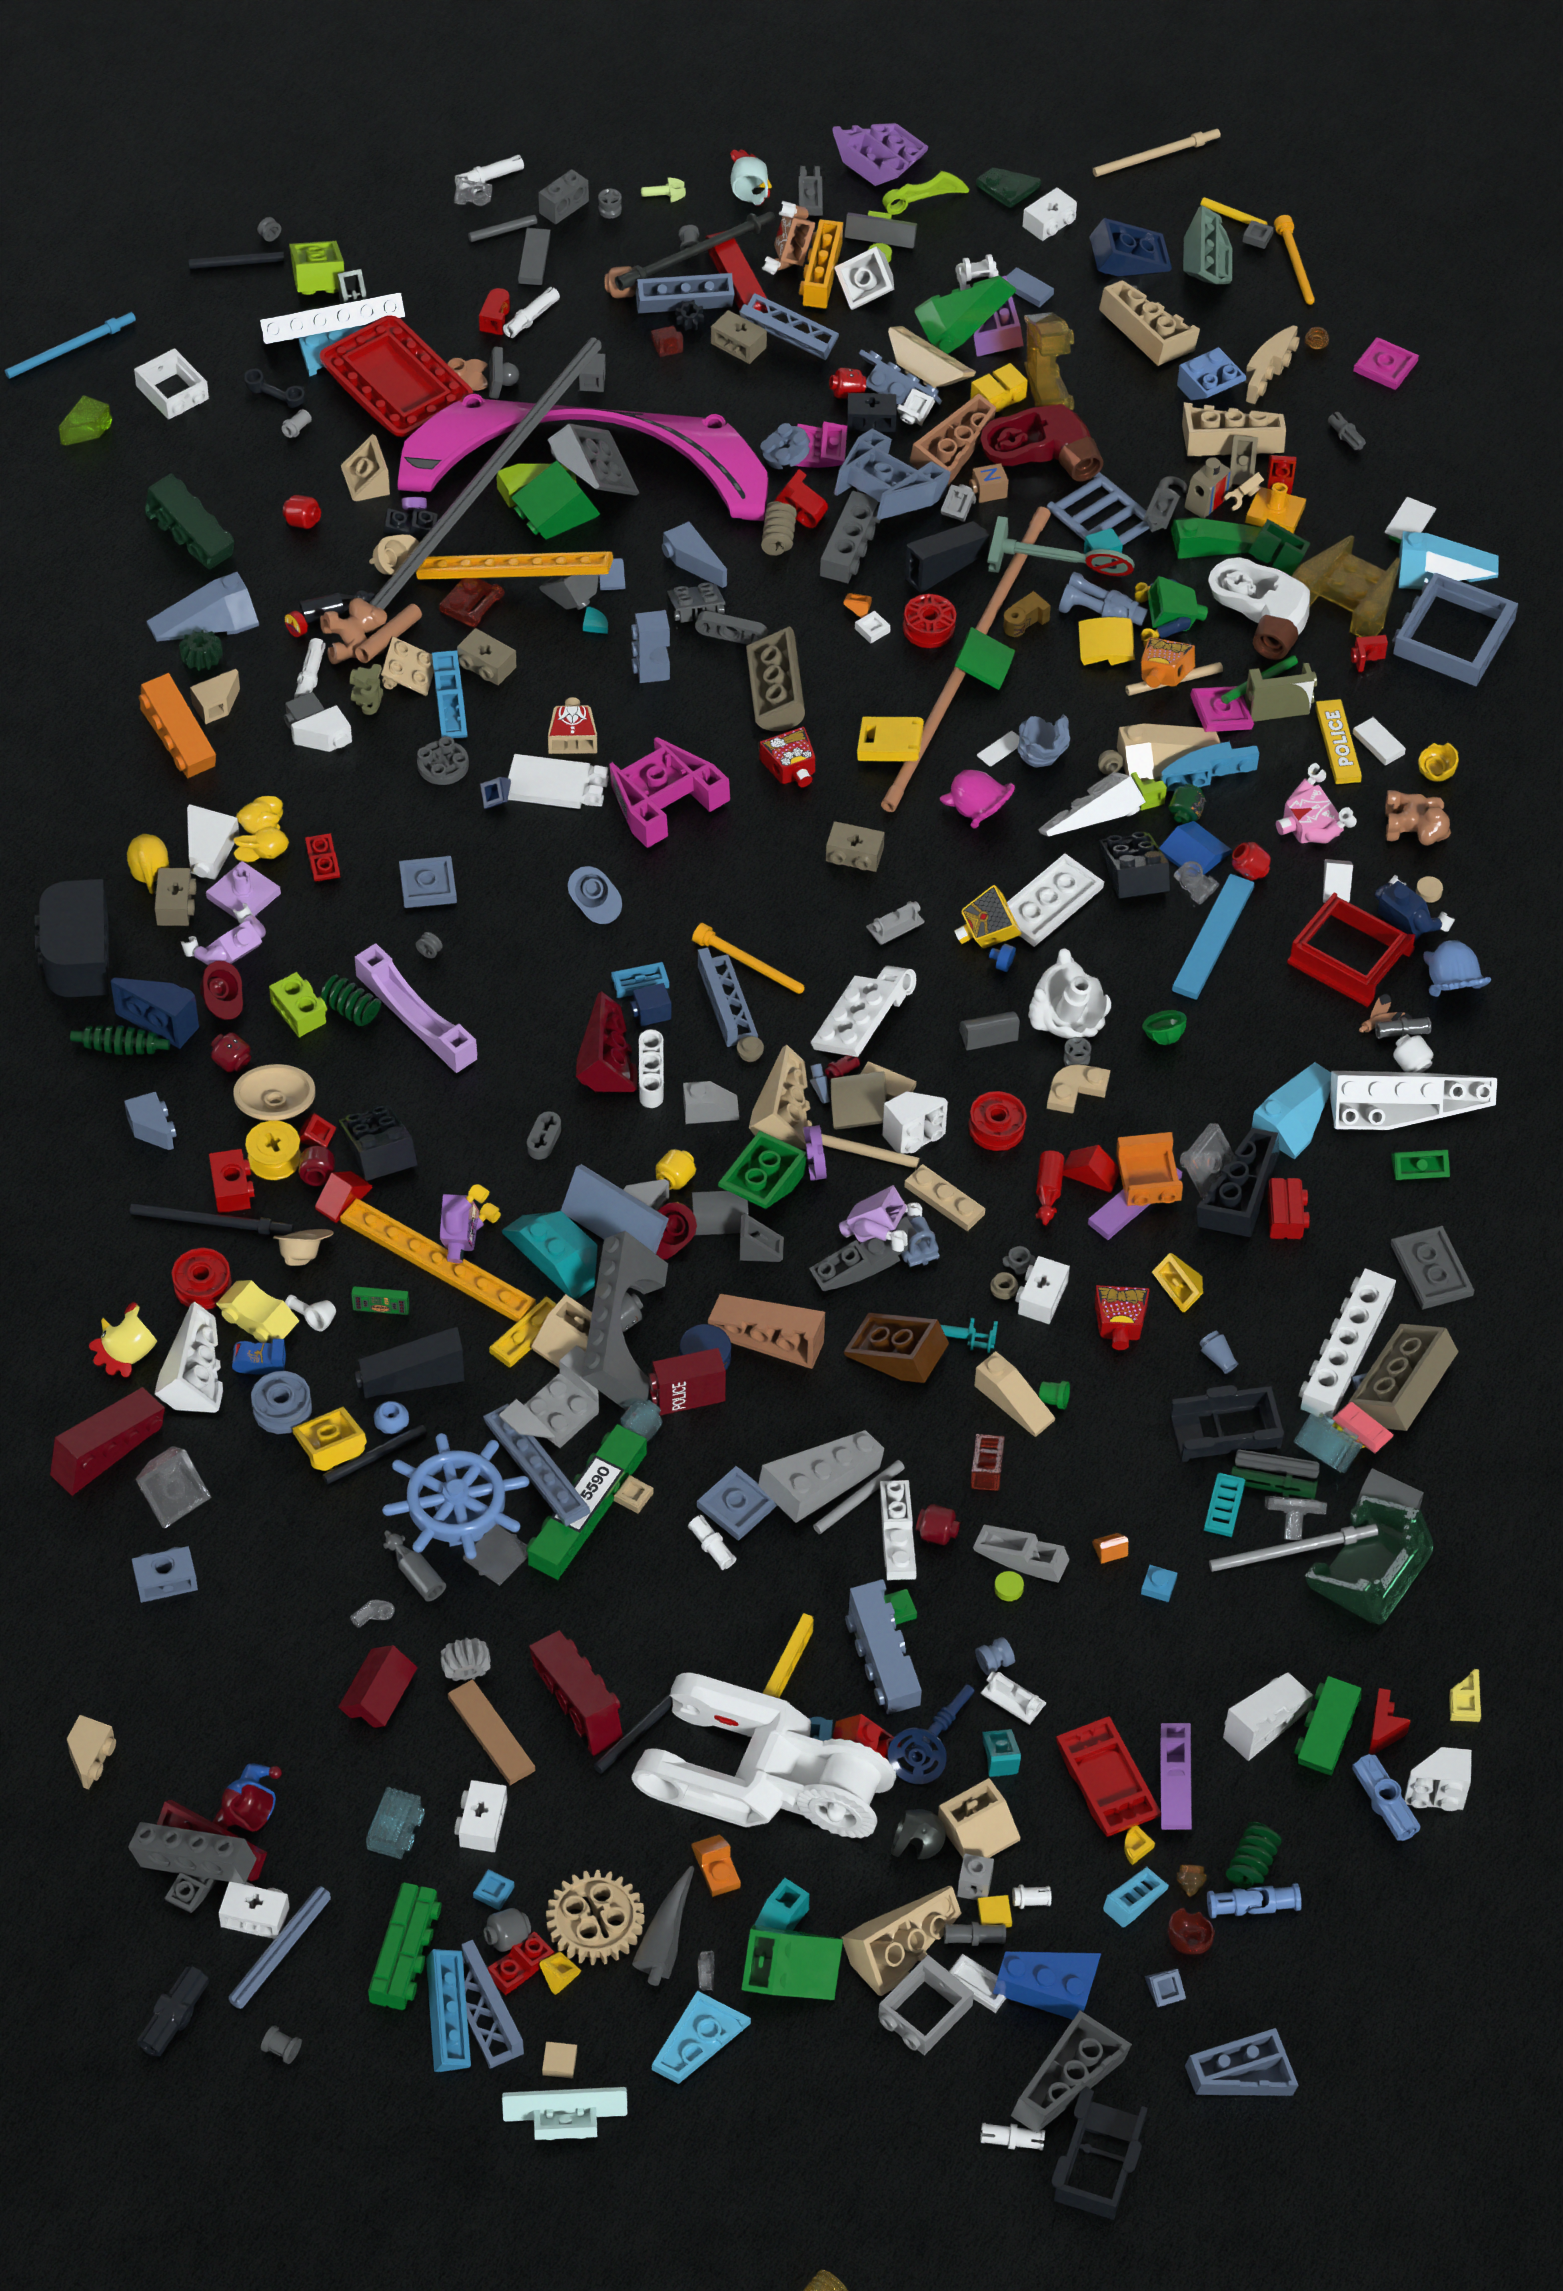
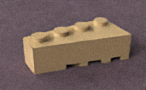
M1123 280L1104 287L1099 310L1158 366L1195 350L1200 331L1199 328L1194 325L1189 327L1184 324V319L1177 314L1174 316L1164 311V306L1158 302H1149L1146 300L1147 296Z

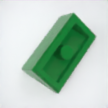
M1448 1150L1391 1154L1395 1180L1450 1177Z

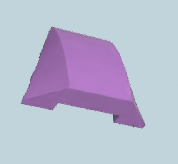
M896 123L873 124L870 129H862L858 125H854L851 130H842L840 126H835L832 130L843 163L875 186L898 178L928 150L927 145Z

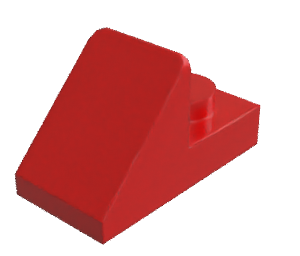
M1381 1688L1378 1690L1370 1740V1754L1378 1753L1408 1733L1410 1720L1393 1717L1395 1702L1389 1701L1391 1690Z

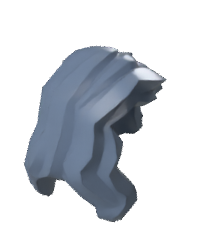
M1063 714L1055 722L1054 726L1052 723H1046L1045 720L1036 716H1030L1027 721H1023L1019 726L1020 735L1017 747L1022 760L1035 768L1052 765L1069 746L1068 718Z

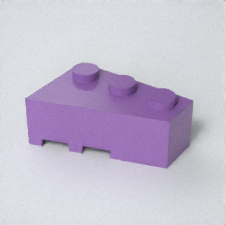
M1012 296L974 333L977 356L1023 346L1021 326Z

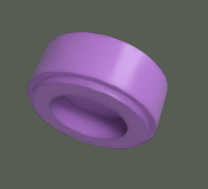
M422 497L402 498V508L405 510H413L414 508L423 510L427 508V499Z

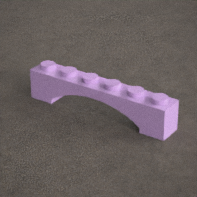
M376 943L355 956L356 976L450 1068L457 1073L477 1060L476 1039L460 1024L454 1025L433 1011L408 985L393 964L392 958Z

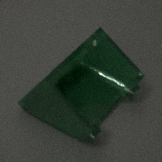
M1362 1496L1350 1514L1353 1527L1358 1528L1376 1524L1378 1535L1357 1539V1543L1345 1545L1330 1567L1325 1563L1317 1562L1310 1567L1305 1578L1309 1587L1315 1592L1362 1619L1380 1625L1388 1618L1430 1558L1433 1550V1541L1420 1509Z

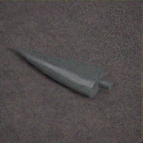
M693 1866L687 1869L662 1902L633 1960L632 1965L635 1968L650 1974L648 1983L651 1985H659L661 1977L667 1979L670 1977L678 1952L681 1917L694 1871Z

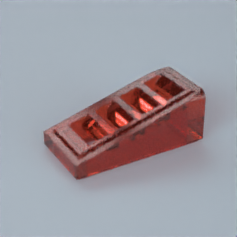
M976 1434L971 1475V1487L973 1489L999 1490L1004 1436ZM981 1447L997 1448V1450L981 1449Z

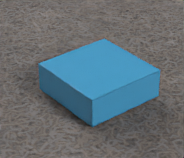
M488 1869L473 1892V1898L500 1911L515 1887L514 1881Z

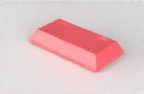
M1351 1401L1332 1418L1335 1423L1373 1453H1376L1393 1437L1390 1431Z

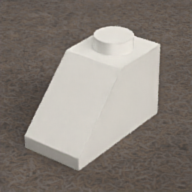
M337 705L291 724L292 740L296 745L330 752L352 742L351 725Z

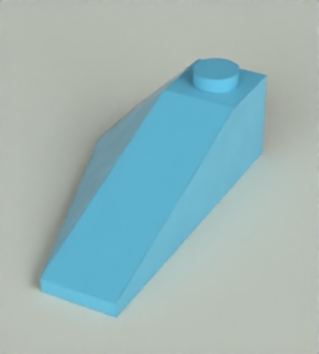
M1403 531L1399 550V588L1422 590L1424 583L1430 582L1435 572L1458 581L1467 580L1468 582L1498 578V556L1432 534Z
M1315 1062L1271 1094L1255 1110L1251 1129L1256 1128L1279 1133V1150L1295 1159L1312 1140L1315 1128L1330 1095L1331 1072Z

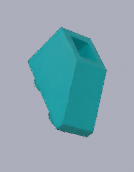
M784 1878L767 1899L755 1925L793 1931L809 1910V1893Z

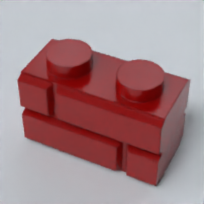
M1271 1178L1267 1188L1271 1239H1284L1285 1237L1288 1239H1301L1304 1228H1309V1212H1304V1206H1307L1308 1191L1307 1189H1302V1180L1298 1178H1287V1180H1284V1178Z

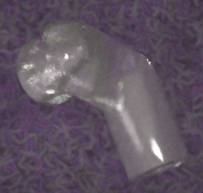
M371 1600L350 1616L354 1625L360 1628L370 1619H390L395 1609L390 1602Z

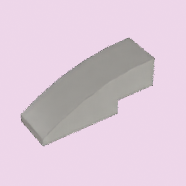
M989 1525L983 1526L973 1546L974 1551L1002 1565L1054 1582L1060 1581L1069 1562L1064 1546L1040 1542L1035 1534Z

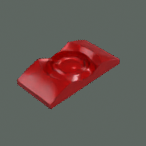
M1110 1716L1056 1736L1058 1747L1069 1774L1078 1784L1092 1817L1107 1837L1161 1816L1160 1809Z

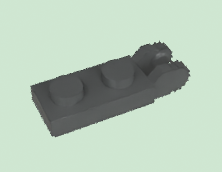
M800 166L798 182L799 206L805 207L808 210L809 216L822 215V176H820V166H815L813 176H807L805 166Z

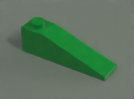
M998 275L974 283L973 287L962 291L958 288L952 290V294L940 297V295L933 296L916 307L915 314L929 341L941 351L949 354L974 334L1016 292V288Z
M1195 517L1171 519L1169 522L1178 559L1247 553L1262 527Z

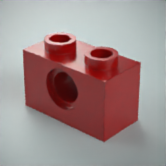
M242 1149L210 1153L209 1158L218 1213L251 1209L249 1198L255 1197L253 1182L246 1179L247 1175H251L249 1159L243 1160Z

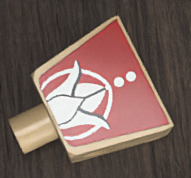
M568 698L565 701V706H556L554 708L548 733L549 754L597 753V732L591 707L580 706V701L577 698Z

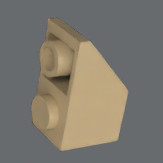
M234 669L190 687L192 705L205 724L229 715L240 690L238 671Z
M79 1715L67 1738L70 1756L83 1788L89 1789L93 1781H97L101 1776L103 1762L106 1756H111L113 1753L116 1739H114L112 1726Z

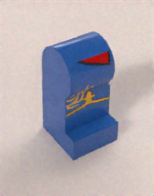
M273 1339V1343L254 1344L248 1341L236 1343L233 1349L232 1368L236 1372L244 1374L268 1375L272 1372L285 1371L286 1350L284 1339Z

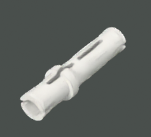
M516 155L488 166L474 167L470 172L456 175V185L459 190H462L472 185L485 184V181L522 170L524 168L522 158L520 159V155Z
M549 287L526 308L516 312L515 317L503 326L504 333L508 337L514 338L522 329L530 327L535 318L559 300L560 295L555 288Z
M319 638L310 640L303 670L297 678L298 687L294 699L312 692L313 688L317 685V673L326 646L323 640Z

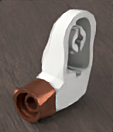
M1230 558L1217 564L1210 572L1208 580L1214 598L1222 605L1242 612L1249 619L1258 623L1253 639L1254 648L1258 653L1269 659H1282L1294 645L1306 625L1309 617L1310 590L1302 582L1286 573L1255 564L1248 559Z

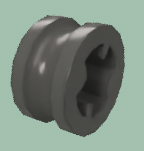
M267 217L260 222L257 231L266 241H273L281 233V226L272 217Z
M425 932L421 939L416 942V948L425 957L434 958L437 952L442 949V943L434 934Z

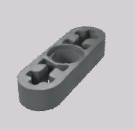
M710 611L701 612L695 623L696 630L703 635L746 645L761 640L768 635V629L762 623ZM726 626L733 627L737 631L729 630Z

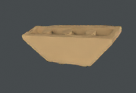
M905 327L889 328L888 333L897 364L905 369L904 372L906 374L910 373L922 379L924 385L929 384L936 388L975 376L976 371L910 332Z

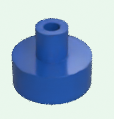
M1004 944L1001 950L991 949L989 958L997 960L996 969L1005 972L1009 970L1016 948Z

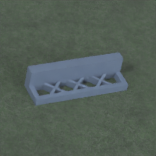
M756 293L753 294L749 304H744L740 310L742 318L761 326L768 333L824 360L827 359L839 337V333ZM756 302L765 305L768 313H762L754 309ZM782 313L787 316L789 323L785 324L772 316ZM803 323L808 326L810 333L806 334L793 326ZM826 334L831 338L827 344L814 336Z
M708 948L699 949L698 968L727 1047L737 1045L740 1039L747 1036L758 1038L729 955L712 958ZM725 964V973L723 976L719 975L715 966ZM723 984L734 989L730 996L724 993ZM730 1004L741 1008L738 1016L732 1014ZM737 1025L748 1028L750 1033L738 1035Z
M471 1940L461 1944L463 1964L465 1963L469 1970L468 1976L464 1980L465 1993L467 1989L480 1992L482 1997L478 2006L466 2002L467 2022L491 2069L523 2055V2040L474 1941ZM480 2014L493 2018L494 2023L491 2031L477 2026L476 2022ZM492 2039L505 2043L508 2051L493 2057L489 2050Z

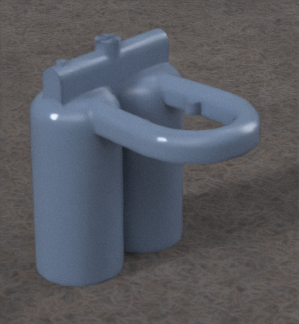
M919 1216L910 1220L916 1234L909 1240V1249L901 1254L904 1262L908 1263L911 1267L921 1263L927 1265L928 1261L940 1258L934 1232L930 1230L925 1218ZM921 1239L922 1242L916 1245L915 1243Z

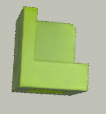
M1137 772L1131 773L1134 783L1145 800V803L1139 806L1140 810L1165 804L1167 787L1163 780L1155 782L1153 779L1141 781Z

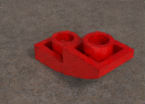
M331 833L306 837L305 843L314 882L339 878L340 872Z
M534 1931L528 1935L527 1941L512 1946L511 1952L487 1967L494 1984L506 1995L541 1968L540 1962L553 1955L554 1951Z

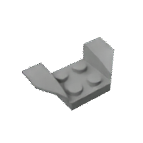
M576 1345L559 1360L560 1373L525 1405L516 1399L499 1414V1417L518 1434L544 1437L561 1448L599 1413L598 1389L582 1378L586 1352Z

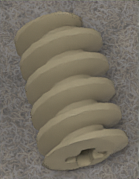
M778 501L767 504L761 543L765 553L780 555L792 548L795 518L797 515L796 509L793 506Z

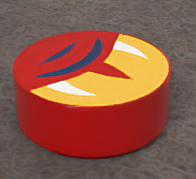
M293 611L285 616L286 627L294 637H299L307 632V622L300 612Z

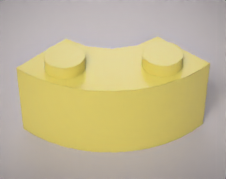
M252 1280L236 1281L216 1303L222 1310V1316L228 1322L236 1323L261 1343H273V1339H284L299 1322L283 1300L267 1295Z

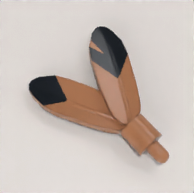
M1384 994L1378 998L1370 1019L1362 1023L1359 1031H1371L1375 1028L1376 1022L1396 1021L1400 1017L1412 1019V1017L1403 1012L1387 1013L1391 1004V998L1389 995Z

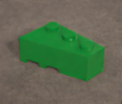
M1330 1676L1327 1677L1325 1684L1320 1682L1314 1698L1319 1700L1315 1711L1310 1709L1304 1725L1309 1728L1305 1738H1299L1295 1749V1754L1299 1755L1298 1764L1332 1776L1342 1751L1345 1737L1351 1728L1356 1707L1358 1708L1360 1705L1362 1688Z

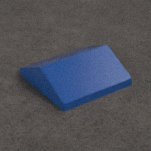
M1195 821L1177 826L1160 846V850L1167 859L1196 881L1232 852V849Z

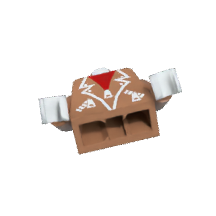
M782 201L783 208L779 212V215H782V220L774 243L779 258L772 259L767 256L765 259L766 264L762 267V270L774 275L777 270L789 268L793 264L803 266L815 227V222L807 220L808 210L803 206Z

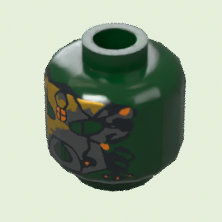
M1184 784L1175 789L1168 808L1177 822L1186 824L1197 821L1200 818L1206 799L1199 787L1192 784Z

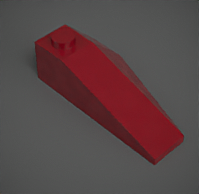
M602 991L597 995L577 1057L576 1077L583 1085L589 1086L595 1092H634L637 1090L638 1071L636 1064L630 1062L629 1054L632 1053L631 1045L626 1044L623 1033L627 1029L621 1006Z

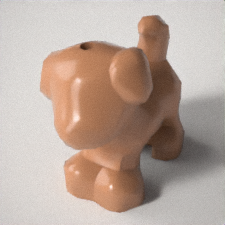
M354 598L350 602V618L348 619L339 618L338 613L335 611L325 612L320 618L323 633L339 634L344 644L340 642L333 643V647L328 648V658L331 664L340 663L351 657L357 658L355 650L367 640L365 633L372 634L379 630L386 623V612L367 603L362 598ZM385 647L382 651H380L377 655H380V654L384 653L386 647Z
M1387 790L1385 817H1388L1386 841L1398 840L1402 832H1418L1419 841L1423 845H1431L1436 841L1448 838L1451 834L1449 828L1450 819L1442 810L1444 808L1442 799L1438 797L1425 798L1421 794H1405L1395 790Z

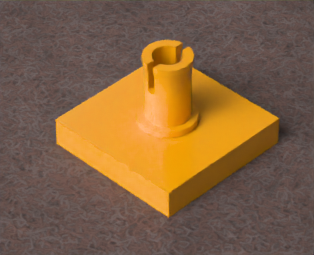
M1283 483L1273 484L1272 490L1261 487L1249 508L1245 523L1263 527L1267 519L1294 533L1305 508L1306 499L1286 494L1288 487Z

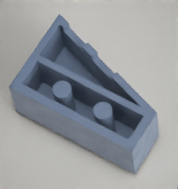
M1276 2028L1190 2055L1185 2064L1196 2095L1293 2096L1298 2087L1297 2080Z

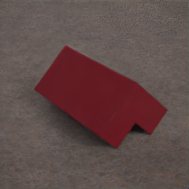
M394 1645L371 1649L341 1701L339 1708L350 1718H364L374 1728L385 1726L418 1667Z

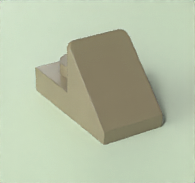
M1234 435L1230 461L1232 485L1240 486L1254 475L1258 437Z

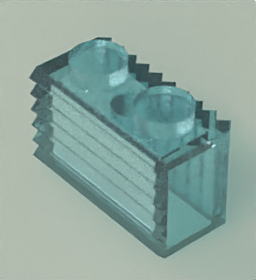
M1322 1412L1319 1416L1311 1413L1293 1442L1337 1471L1346 1473L1363 1446L1362 1443L1357 1441L1359 1435L1346 1427L1342 1431L1333 1426L1335 1420Z
M387 1787L366 1837L367 1849L402 1859L405 1850L410 1851L413 1845V1829L415 1825L420 1826L424 1817L425 1809L421 1808V1797Z

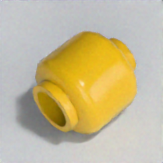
M670 1150L656 1164V1179L669 1181V1190L683 1188L696 1173L694 1158L684 1150Z

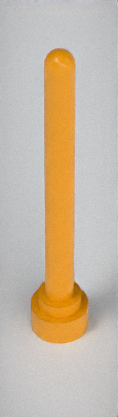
M1289 215L1279 216L1274 221L1276 232L1284 238L1305 302L1311 305L1315 299L1292 235L1294 229L1292 218Z
M700 923L694 931L692 941L701 946L712 945L798 994L804 991L803 984L715 936L712 927Z

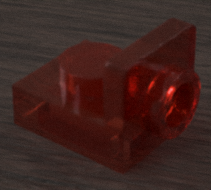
M674 326L651 331V338L660 357L683 352L682 333L677 332Z

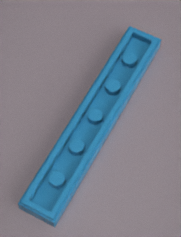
M1233 874L1229 875L1173 984V992L1197 1000L1254 888V882Z

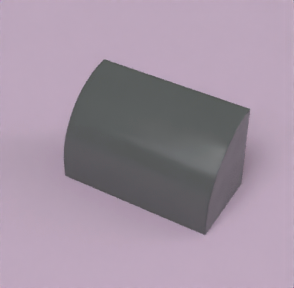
M1011 1011L961 1021L959 1030L966 1050L1017 1041L1020 1021L1017 1014Z
M729 1191L692 1193V1212L697 1222L695 1235L741 1233V1215H748V1200Z
M1372 1468L1362 1487L1356 1508L1408 1532L1420 1510L1424 1492Z

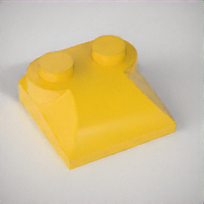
M344 1407L292 1428L295 1437L308 1454L312 1467L322 1471L329 1470L335 1465L360 1456L365 1450V1444L367 1443L365 1433Z

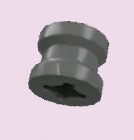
M616 189L602 190L598 195L600 203L598 206L599 214L609 219L618 217L622 212L620 204L622 201L621 193Z
M1082 1037L1070 1038L1065 1044L1063 1059L1065 1066H1088L1091 1054L1090 1043Z

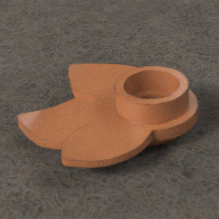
M453 358L448 362L447 365L472 390L479 391L488 387V381L482 374L488 366L487 363L478 359L465 361L461 358Z

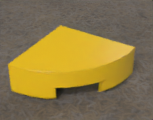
M1138 1826L1128 1829L1124 1844L1126 1857L1133 1865L1151 1851L1155 1845V1842Z

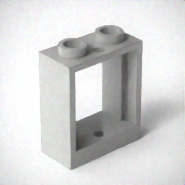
M927 1955L879 2004L878 2017L881 2024L889 2031L894 2030L910 2049H917L925 2055L973 2006L974 1992ZM924 1981L954 2005L926 2036L895 2012Z

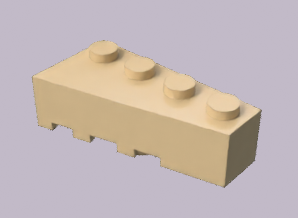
M1184 403L1182 428L1187 456L1230 455L1232 453L1234 435L1258 437L1257 454L1284 453L1286 426L1283 414L1259 411L1243 414L1234 408H1229V411L1226 412L1214 410V406L1204 405V409L1193 408L1192 403Z

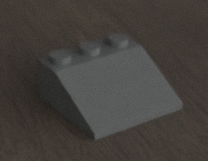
M568 424L548 439L553 456L595 489L630 495L639 494L609 430Z

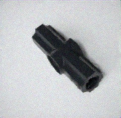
M186 1966L170 1992L163 1993L158 1999L153 2010L152 2019L137 2040L138 2046L146 2053L160 2057L177 2030H183L190 2021L194 2010L193 2006L209 1984V1978L201 1970L193 1966Z

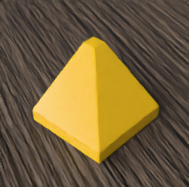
M560 1951L542 1960L539 1964L551 1991L555 1995L581 1972Z

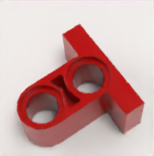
M799 469L774 502L778 501L793 506L797 512L795 519L806 527L814 528L827 512L828 504L821 496L802 482L807 475Z

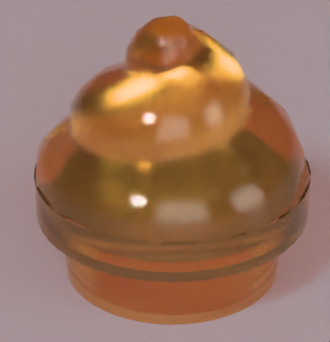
M1180 1865V1872H1177L1176 1876L1177 1881L1181 1884L1182 1889L1187 1892L1188 1896L1196 1894L1198 1888L1204 1885L1207 1875L1204 1874V1867L1196 1865Z

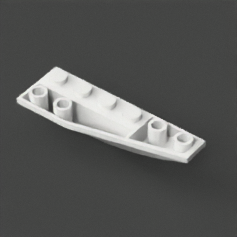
M1331 1071L1330 1100L1334 1128L1389 1130L1496 1105L1497 1078L1408 1072Z

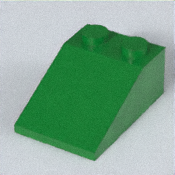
M759 1130L720 1180L718 1187L767 1209L790 1193L804 1176L807 1152Z

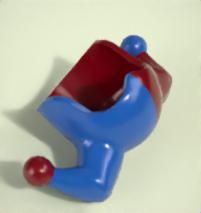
M255 1763L248 1764L240 1779L232 1782L225 1789L222 1796V1807L215 1816L213 1823L226 1830L234 1824L251 1832L259 1830L269 1819L276 1799L275 1793L260 1784L259 1779L264 1776L278 1779L282 1775V1770L277 1766L270 1768Z

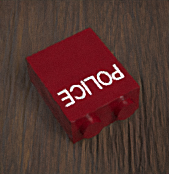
M719 1348L653 1362V1373L649 1374L651 1386L649 1396L652 1406L657 1405L660 1415L725 1401L726 1370Z

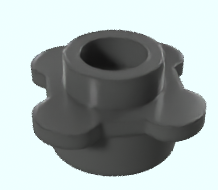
M1022 1246L1012 1248L1009 1256L1003 1258V1265L1011 1267L1017 1275H1024L1029 1265H1034L1036 1262L1035 1256L1031 1255L1030 1251Z

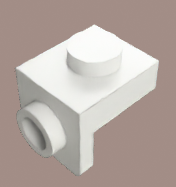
M912 389L904 405L899 404L896 409L901 416L900 419L910 425L916 423L922 426L935 400L929 395Z

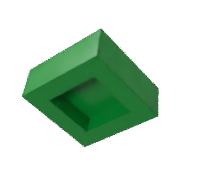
M907 1589L884 1596L885 1604L892 1603L896 1625L917 1618V1611Z

